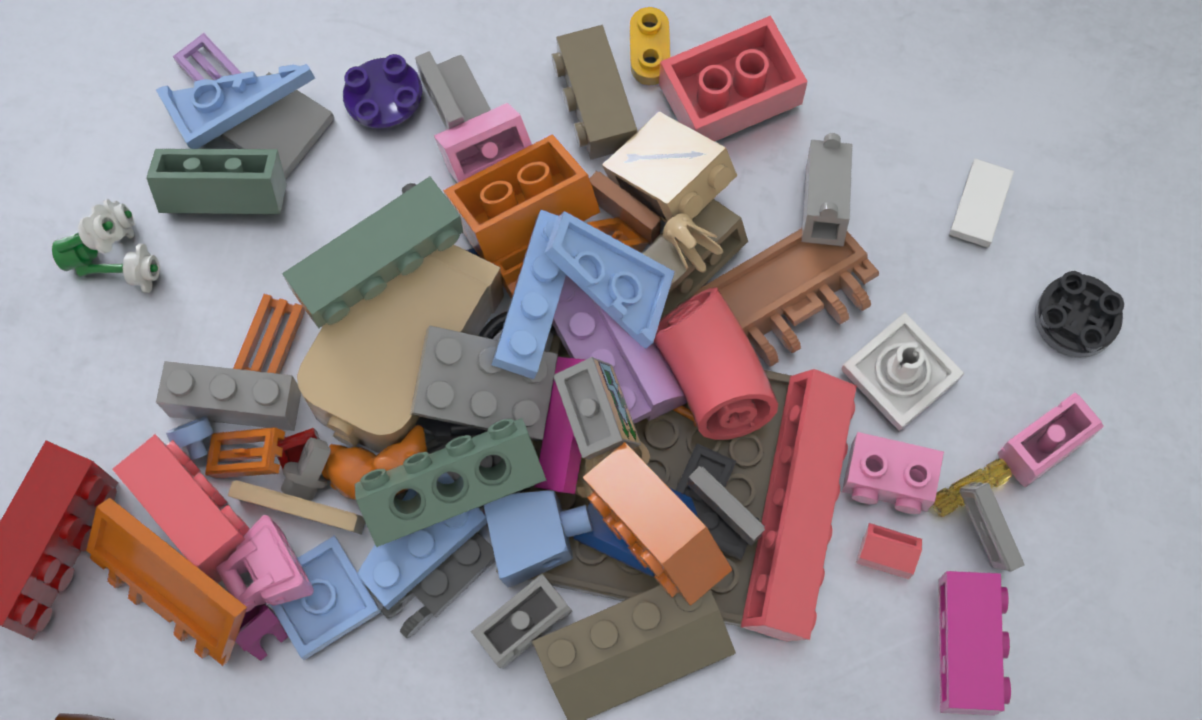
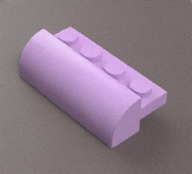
M566 275L552 324L570 358L586 360L594 357L613 366L634 424L645 418L650 421L686 404L687 400L681 387L655 343L653 342L646 349L642 347Z

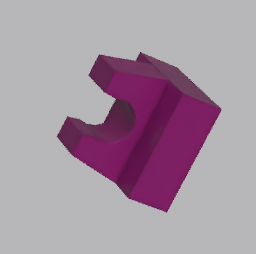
M265 603L255 606L252 610L245 613L235 642L244 652H249L261 661L267 656L266 651L260 645V640L264 635L273 634L281 643L288 638V635L274 611Z

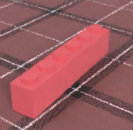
M816 369L790 376L761 522L765 526V530L757 542L741 623L742 628L783 641L810 640L811 631L816 624L817 614L815 609L819 588L825 576L823 566L827 545L832 537L833 529L831 523L834 506L840 494L839 479L842 463L848 451L846 441L850 420L855 412L854 398L857 385Z

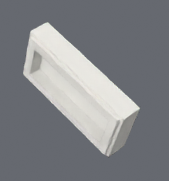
M975 158L971 165L949 235L989 248L1014 171Z

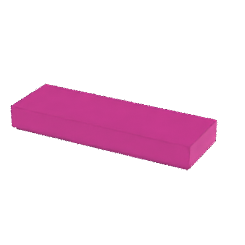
M558 357L555 374L585 359ZM554 379L539 458L546 480L535 484L534 487L575 494L581 453Z

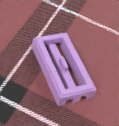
M205 33L201 34L173 56L177 65L193 82L204 80V78L188 62L187 58L189 56L213 80L222 77L198 51L201 47H204L229 75L241 73Z

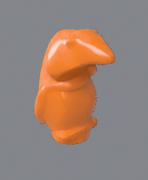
M416 425L400 443L388 446L377 455L361 447L347 448L331 444L329 445L331 452L323 468L322 475L325 479L331 481L330 486L332 489L337 490L344 497L356 500L354 484L360 482V479L365 474L376 469L388 471L403 465V462L414 454L427 452L424 429L422 426ZM402 489V490H400L396 495H398V494H400V493H402V492H404V491H406V490H408V489Z

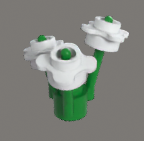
M109 199L103 201V205L97 204L91 209L92 213L80 220L78 233L57 239L52 244V255L57 266L63 271L75 269L79 277L92 273H123L125 281L129 285H141L142 292L149 293L153 287L152 281L157 280L159 276V261L155 255H150L146 244H138L136 252H128L124 257L123 264H92L93 259L98 255V251L103 254L109 253L112 250L114 241H118L124 236H127L129 239L134 237L132 226L135 225L132 212L124 203L120 204L117 200L111 202Z

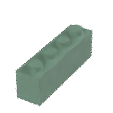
M429 176L283 272L282 275L290 290L318 329L326 323L332 325L342 320L349 313L350 307L362 299L370 300L382 293L387 286L386 283L398 275L402 274L404 276L414 272L421 266L423 259L437 249L438 251H444L454 245L460 237L459 234L463 232L461 216L431 176Z

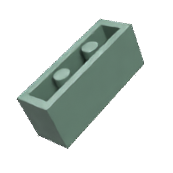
M155 149L146 177L158 213L280 214L287 187L278 149Z

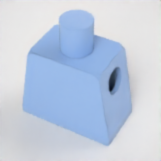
M550 490L514 493L484 505L499 579L507 588L573 559L569 537L593 531L586 505L562 511L557 495L554 491Z

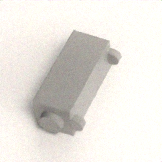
M835 133L827 134L824 137V141L811 140L805 174L802 242L844 246L850 220L852 144L841 143L840 136Z

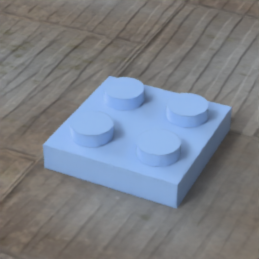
M335 535L297 558L314 588L313 594L283 604L271 605L303 660H306L381 613Z

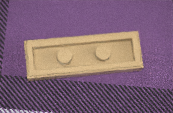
M238 480L232 481L228 493L229 497L361 535L365 525L363 516Z

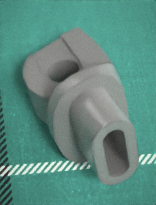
M310 437L303 448L299 462H287L283 468L285 479L281 486V491L284 494L311 501L318 488L322 489L326 486L327 479L323 477L322 471L331 452L327 442Z

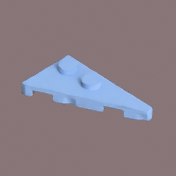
M293 64L279 67V73L257 77L254 71L222 76L217 80L204 79L194 81V88L172 91L169 86H162L156 89L187 145L190 149H198L314 80L315 76L307 64L302 66Z

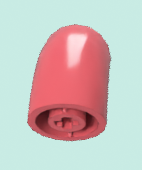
M717 287L709 288L689 298L660 320L654 343L681 387L698 431L704 437L713 440H729L752 433L771 421L778 410V402L771 384L743 328Z

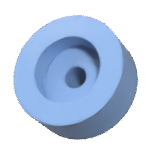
M202 417L166 432L169 442L174 440L180 448L186 446L191 460L208 454L202 439L212 435L214 432L208 418Z

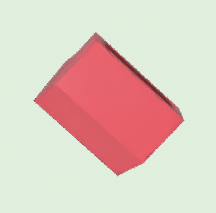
M869 523L862 539L856 563L910 579L914 575L922 552V539Z

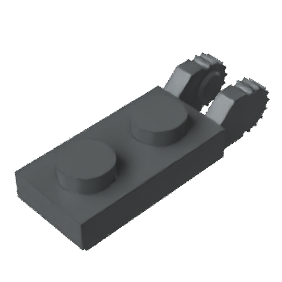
M478 532L475 533L389 610L383 606L381 612L387 619L392 618L416 596L424 607L410 616L400 629L405 638L411 637L433 616L438 617L495 562L493 547Z

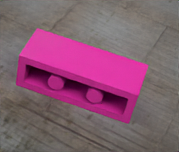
M946 571L938 579L940 713L995 716L1005 711L1004 704H1009L1011 699L1010 678L1004 677L1003 659L1008 658L1010 651L1009 633L1002 631V614L1007 613L1009 604L1007 587H1001L1000 573Z

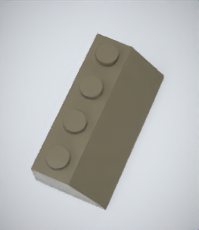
M661 585L532 641L548 681L567 720L589 719L736 654L711 590L690 606L679 593L671 598Z

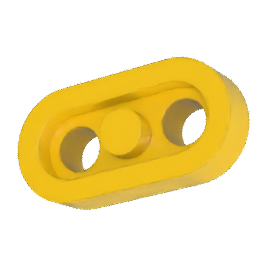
M645 7L636 11L630 20V69L633 77L641 84L656 85L659 84L660 62L670 58L669 20L660 9ZM645 22H653L656 25L649 28L643 24ZM647 57H654L657 59V61L654 63H647L644 61V59Z

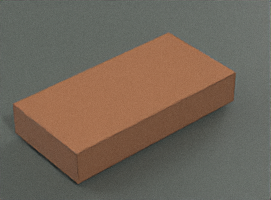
M596 171L589 179L598 206L612 217H618L648 240V244L651 246L660 234L661 218L603 173Z

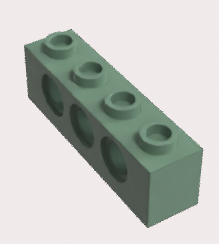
M523 418L515 421L513 419L498 421L491 425L487 432L472 438L469 435L457 437L448 442L446 448L434 453L420 452L408 457L403 462V465L388 471L385 469L373 470L365 474L360 479V482L354 485L356 502L376 547L543 482L546 480ZM498 455L502 457L501 461L494 467L486 468L480 465V462L486 456ZM446 472H456L460 475L451 484H442L437 481ZM402 489H413L417 492L414 498L406 501L395 497Z

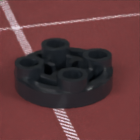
M1069 271L1051 282L1039 297L1035 309L1036 325L1042 338L1058 352L1072 357L1093 356L1105 350L1118 336L1123 322L1122 310L1124 309V300L1119 293L1113 291L1103 281L1077 271Z

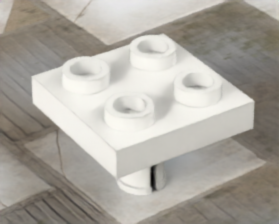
M906 312L846 361L841 368L844 374L857 385L862 393L899 432L964 375V372Z

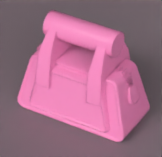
M268 515L262 516L243 536L245 540L236 547L237 550L227 561L222 562L216 568L228 592L247 607L246 612L258 605L267 603L275 606L310 596L314 592L311 582L283 531ZM249 572L254 583L247 588L240 574Z

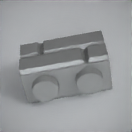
M541 574L473 629L471 633L499 668H504L533 644V640L545 635L553 628L555 623H559L573 611L547 578Z

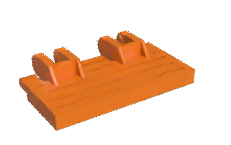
M108 498L98 505L86 551L91 554L90 559L103 570L106 567L109 569L107 582L114 588H119L124 583H127L130 586L128 592V599L135 605L144 602L169 623L174 621L176 624L173 635L182 642L192 636L197 640L194 653L202 659L210 655L219 664L225 665L230 659L247 607L114 500Z

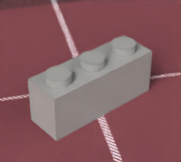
M164 361L156 403L169 417L192 420L207 417L210 422L264 428L276 427L282 430L294 431L301 391L292 375Z

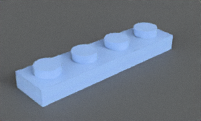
M540 210L491 364L492 366L534 379L538 372L566 274L544 254L556 218L558 217V215L544 210Z

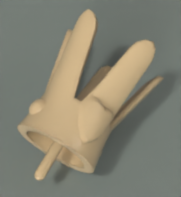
M686 213L677 214L669 219L663 229L664 239L675 246L686 269H688V265L682 252L698 271L702 273L706 271L704 261L694 248L696 243L714 254L719 255L723 253L721 246L709 238H717L718 236L698 227Z

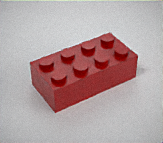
M45 440L0 520V626L31 640L35 638L37 632H41L47 626L52 616L51 606L59 591H64L73 578V566L81 551L84 552L87 549L96 507L108 498L115 501L117 494L116 486L119 483L94 461Z

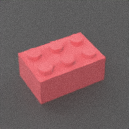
M771 15L660 62L659 86L678 122L713 141H718L802 105L808 82Z
M155 434L112 470L186 559L216 583H219L222 579L216 569L217 566L227 561L237 550L236 547L245 540L243 536L250 528L229 505L222 509L228 502L204 477L201 470L174 440L166 445Z

